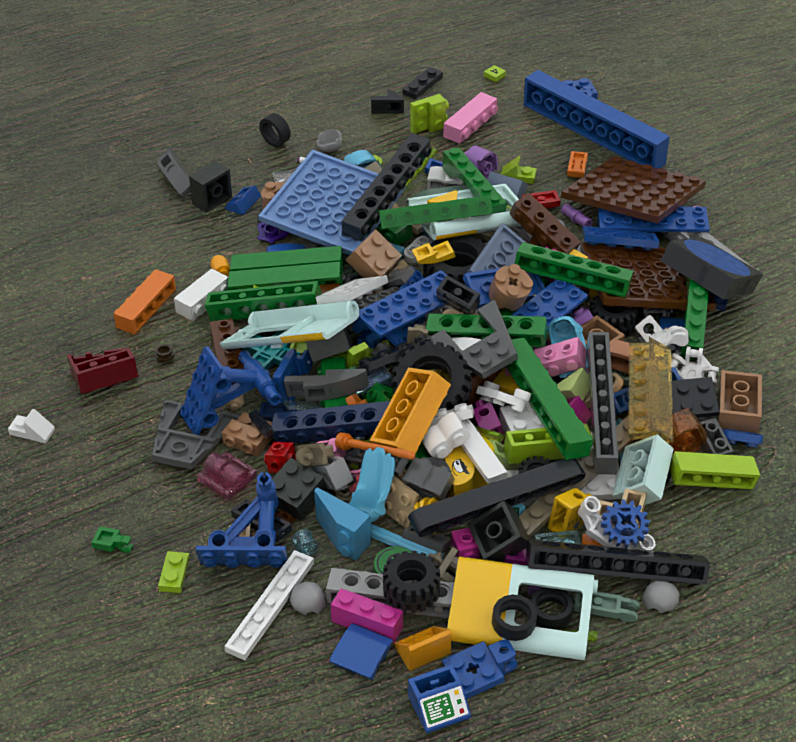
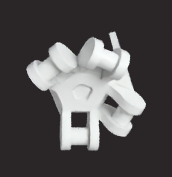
M648 315L635 327L647 343L641 353L647 367L662 366V352L669 344H677L679 346L688 344V331L685 328L671 326L669 329L662 330L651 315ZM652 323L654 334L644 333V325Z
M687 346L685 360L673 353L671 355L672 360L665 366L668 370L672 367L676 368L678 364L683 365L680 371L676 368L682 380L703 378L704 373H708V377H712L714 385L718 382L716 373L719 372V367L712 366L703 355V348L694 350ZM690 357L698 358L697 363L689 362Z

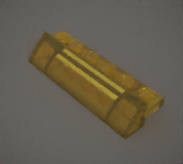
M649 337V342L629 343V438L646 439L658 434L667 443H673L671 349Z

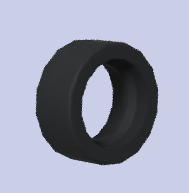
M271 113L259 123L261 135L269 145L279 147L290 139L291 131L289 125L281 115ZM272 126L276 129L278 135L275 133Z
M543 587L532 595L530 601L537 610L536 625L538 627L560 630L571 622L574 604L568 592L561 589ZM552 601L562 605L565 611L559 615H548L541 612L538 606L541 603Z
M512 594L504 596L496 602L493 608L492 626L500 637L506 640L519 641L526 639L534 631L537 610L529 599L521 595ZM511 609L518 610L528 617V622L520 626L509 625L501 619V613Z

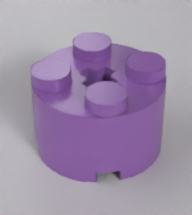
M474 145L464 153L486 179H488L490 171L494 172V170L498 169V156L490 150Z

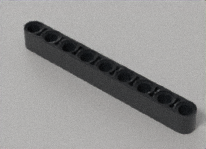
M564 458L420 507L412 511L408 519L418 537H425L474 520L503 500L509 505L514 506L575 485L586 477V473L576 458L565 460Z

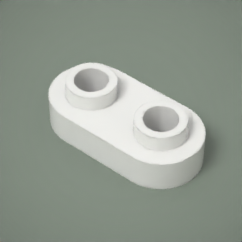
M426 236L416 238L404 250L405 261L408 263H418L412 253V249L426 243L431 244L432 240Z

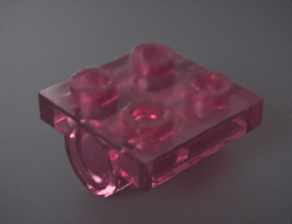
M227 451L222 455L213 452L205 460L204 469L197 474V481L226 500H229L257 476V471Z

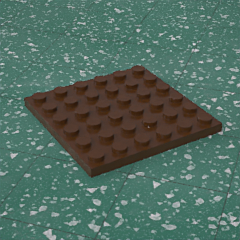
M612 157L561 192V198L659 223L705 188L706 180H702L697 176H685L681 172H669L664 168H653L648 164L641 165L635 161L621 160L620 157Z
M581 243L580 251L588 256V259L634 271L626 298L597 290L603 305L609 307L625 306L628 308L643 307L646 309L662 308L665 310L681 309L686 311L687 276L660 261L666 248L658 247L653 248V250H644L638 246H635L634 249L625 248L624 245L610 247L605 244L590 245ZM709 291L707 311H715L717 304Z

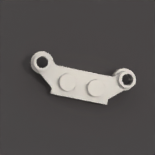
M486 380L483 387L478 386L476 394L481 396L480 400L503 407L506 403L512 405L511 409L523 413L526 402H529L532 395L529 392L516 388L512 396L499 391V385Z
M594 496L586 497L578 509V515L583 519L587 529L585 534L603 546L616 547L617 541L613 540L609 543L610 536H603L605 528H601L600 525L601 521L604 520L597 513L601 507L600 501ZM647 534L644 535L643 542L638 540L637 546L634 547L632 543H629L628 549L651 551L655 547V540L651 535ZM621 543L617 548H625L624 543Z

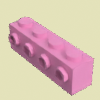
M480 92L444 122L443 137L459 144L462 143L497 113V98Z
M579 337L533 350L536 356L540 358L544 368L548 370L550 377L586 367L587 349ZM505 366V375L511 376L510 372Z

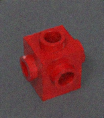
M273 442L264 456V462L267 464L269 473H278L290 458L297 461L293 442Z

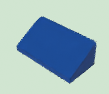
M254 185L244 187L225 206V209L243 215L261 197V194Z

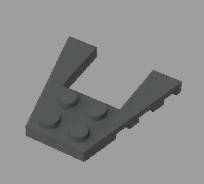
M495 300L477 309L479 315L491 327L494 333L462 351L444 329L431 336L433 344H436L438 341L443 342L444 347L447 345L453 346L455 352L459 351L463 355L469 370L483 379L518 359Z
M164 400L163 410L160 415L161 420L160 424H158V433L152 452V461L192 470L222 440V431L232 419L237 420L240 417L237 414L221 411L219 421L215 426H212L206 437L172 430L181 415L183 403Z

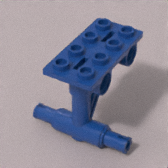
M209 347L203 348L196 371L193 373L190 388L187 390V397L184 405L181 407V416L193 434L200 435L202 428L215 426L219 421V416L215 409L255 387L262 396L267 397L271 405H278L281 402L282 396L277 392L276 384L270 377L269 371L265 370L258 360L253 359L249 351H242L238 356L239 361L244 365V369H231L229 366H222Z
M262 472L257 476V497L225 532L223 530L213 531L209 535L208 546H196V554L200 564H203L205 567H215L217 564H225L227 567H238L240 564L248 565L249 567L270 565L275 568L282 567L288 560L286 546H275L274 514L277 513L279 502L276 485L269 473L265 472L266 476H264ZM259 514L258 530L255 536L239 537Z

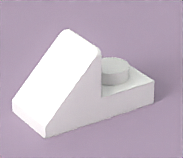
M32 409L27 417L17 415L8 428L9 435L46 443L55 431V427L35 409Z

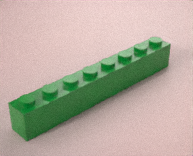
M525 338L511 339L518 359L508 364L506 368L519 388L532 394L529 404L565 460L589 456L590 449L593 446L592 436L588 434L582 421L578 419L574 409L570 407L565 396L558 389L556 382L552 380L548 370L544 368L540 358L534 353L532 346L528 344Z

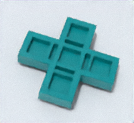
M279 330L273 336H279L285 330ZM256 334V335H254L253 337H251V338H249V339H253V338H263V337ZM291 343L283 344L282 348L271 349V346L267 345L242 348V350L253 354V359L258 360L268 370L273 364L280 365L287 351H290Z

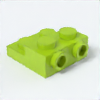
M440 94L411 102L410 131L415 134L424 130H429L432 133L444 129V122L448 120L446 109L449 108L448 101Z

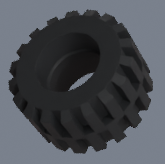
M599 294L593 297L590 303V312L593 317L599 316L622 332L625 338L632 334L633 329L637 325L639 307H609L602 304Z
M403 551L401 555L395 554L394 559L390 558L387 561V565H384L383 594L388 604H393L394 608H400L403 612L408 610L411 613H416V610L422 612L426 610V607H432L433 602H436L438 595H440V569L438 563L434 562V558L431 556L426 557V553L421 552L419 554L417 551H412V553ZM407 580H416V581H419V582H417V583H407V582H404V581H407Z

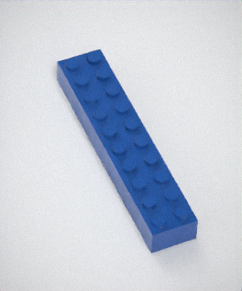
M539 70L525 77L524 106L630 161L637 162V164H648L657 169L666 164L669 135Z

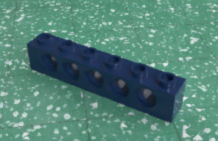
M390 401L274 413L271 425L274 430L272 437L275 442L305 443L336 438L339 433H347L352 437L372 436Z

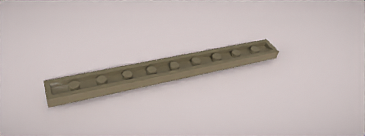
M639 405L616 426L618 455L625 450V446L631 444L656 421V414ZM593 448L590 450L589 456L583 457L578 461L586 473V477L581 482L540 496L519 516L529 539L549 521L556 496L573 488L581 491L598 475L594 471Z

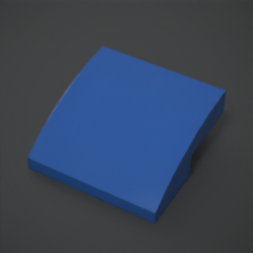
M351 623L337 644L329 661L331 664L373 680L381 661H385L393 640Z

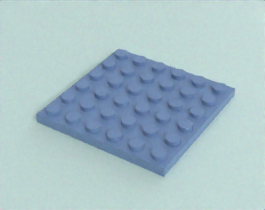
M312 150L258 215L259 221L326 247L342 246V252L351 255L368 236L366 235L362 241L343 235L341 221L374 181L378 173ZM406 186L403 190H401L398 193L396 200L391 202L388 209H391V207L394 205V203L406 189ZM379 220L377 224H374V226L371 228L369 235L377 228L381 220Z

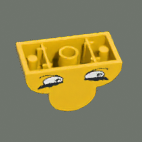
M482 436V438L485 440L487 445L494 453V447L492 443L487 438ZM461 446L453 448L451 453L442 459L450 467L455 479L447 493V498L488 485Z

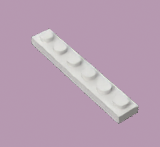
M295 550L226 643L224 646L225 652L246 660L290 598L293 588L301 583L313 566V557Z

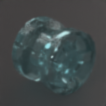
M302 529L292 536L291 542L296 547V551L308 556L317 551L318 544L313 539L310 530Z

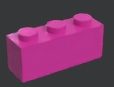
M341 588L331 603V621L347 628L353 623L390 638L394 643L403 629V610Z

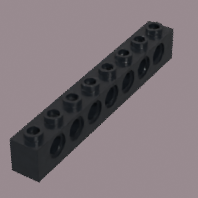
M414 133L408 136L341 221L343 235L362 241L366 235H369L371 228L380 220L379 210L389 208L391 202L396 200L398 193L405 188L408 180L413 178L415 171L422 166L425 158L430 156L432 150L430 139Z
M532 539L527 540L525 557L528 568L706 585L710 562L702 555Z

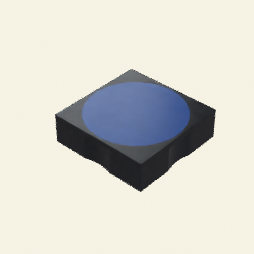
M702 237L671 240L660 260L722 299L733 298L737 295L753 294L763 276V273Z

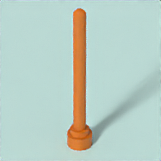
M339 433L335 438V446L341 450H349L351 448L368 450L371 448L373 451L380 447L384 448L385 453H390L391 456L409 460L415 458L413 451L355 440L347 433Z

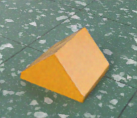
M432 626L393 644L405 665L411 671L451 654V631L447 628Z

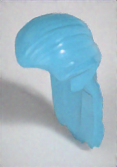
M557 317L550 323L548 337L551 345L579 337L586 348L585 339L582 334L583 328L572 317ZM586 355V367H585V368L588 367L587 355ZM577 370L560 374L559 377L565 379Z
M380 447L373 451L371 448L366 450L362 461L359 482L355 492L352 493V500L349 502V505L370 515V523L386 514L384 505L395 471L394 458L391 457L390 453L386 454L384 448Z

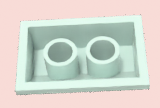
M658 434L625 446L612 496L622 500L624 490L627 488L646 493L645 505L661 500L674 449Z

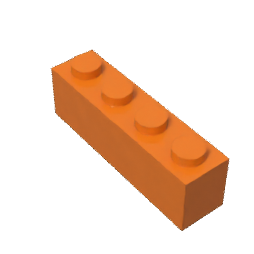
M155 269L147 276L146 280L115 310L114 320L116 328L136 334L175 292L174 275Z

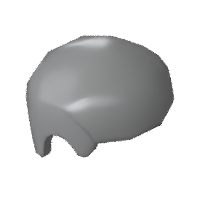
M331 129L320 133L318 140H316L318 149L324 153L337 151L342 145L340 131Z
M654 580L644 590L642 601L647 609L655 608L659 613L672 611L678 605L680 595L678 589L672 583Z
M303 582L291 591L290 603L294 610L299 611L303 615H307L309 612L319 614L326 606V596L318 584Z

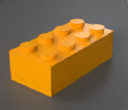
M408 367L370 441L375 444L416 453L451 384L435 371Z

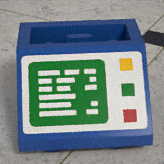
M452 664L408 679V697L426 734L471 718L462 682Z

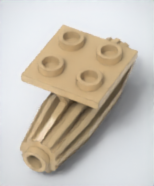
M404 468L401 475L393 476L391 488L384 505L386 514L405 529L411 525L408 516L415 509L414 505L425 498L419 496L418 493L402 481L408 470Z

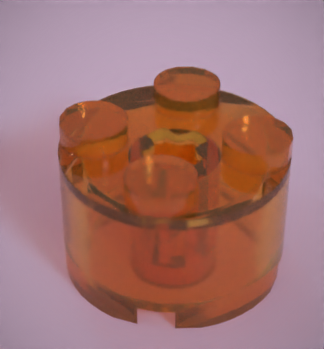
M688 408L670 416H665L660 420L659 432L667 436L669 445L674 449L673 454L675 451L696 453L700 450L698 446L702 442L705 444L708 435L696 415Z

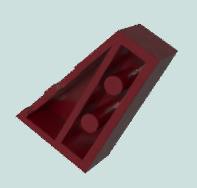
M130 348L104 350V354L92 355V352H86L85 356L73 357V354L67 355L71 375L81 394L90 393L96 389L110 387L113 384L130 381L133 378L139 377L135 357Z

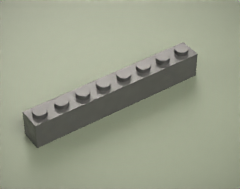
M588 332L587 360L595 474L616 475L618 446L609 332Z

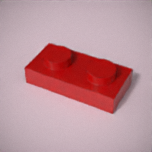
M556 190L531 193L545 208L558 207L561 204Z

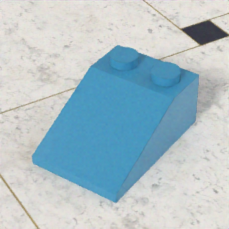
M316 488L314 490L316 520L337 551L343 556L356 561L371 545L370 515Z

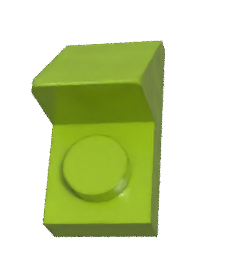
M520 156L503 166L501 175L534 184L537 168L520 166Z

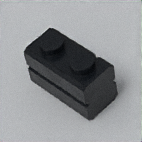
M447 275L436 290L437 300L459 312H463L464 315H473L480 304V293Z

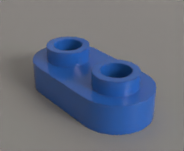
M722 429L728 442L731 444H737V441L745 442L746 446L758 447V444L763 443L764 435Z

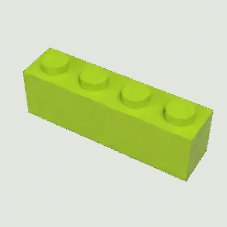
M587 423L583 424L588 434L592 436ZM545 428L506 431L503 450L508 464L521 463L523 460L526 461L528 457L532 460L533 456H537V459L543 456L545 461L547 458L550 460L564 459Z
M675 451L669 466L674 485L753 489L760 477L755 459L752 456Z

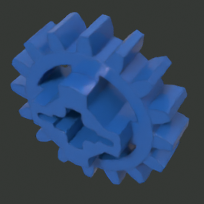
M623 499L621 505L614 501L613 508L610 506L606 507V513H603L601 517L604 521H601L600 527L605 528L603 536H610L609 543L615 540L617 541L616 547L624 543L625 548H628L629 543H632L635 547L638 540L644 541V535H647L649 531L647 527L650 524V520L645 519L648 514L647 512H640L641 505L634 507V501H631L628 505L625 499ZM611 520L612 523L615 525L614 529L611 526Z

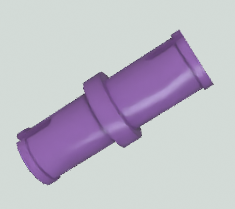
M564 204L561 208V213L568 216L573 223H578L582 227L592 226L593 220L583 215L581 210H576L569 204Z

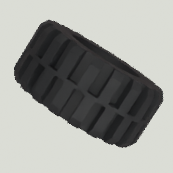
M472 235L432 241L431 247L448 240L455 253V257L438 263L423 264V277L426 278L441 270L452 279L465 285L463 276L481 253L486 243L479 238L475 239Z
M427 341L422 346L418 343L414 345L413 350L407 349L403 352L404 357H399L396 361L397 366L393 367V377L391 378L394 394L408 367L422 370L438 369L445 371L451 376V386L439 409L446 408L447 411L454 409V406L469 402V393L472 392L470 370L467 361L463 359V355L459 351L455 352L453 346L447 345L444 347L443 342L438 341L436 344Z

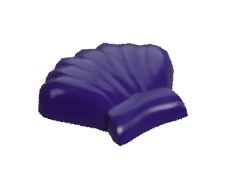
M264 222L257 225L260 233L257 239L271 244L286 238L289 234L287 231Z

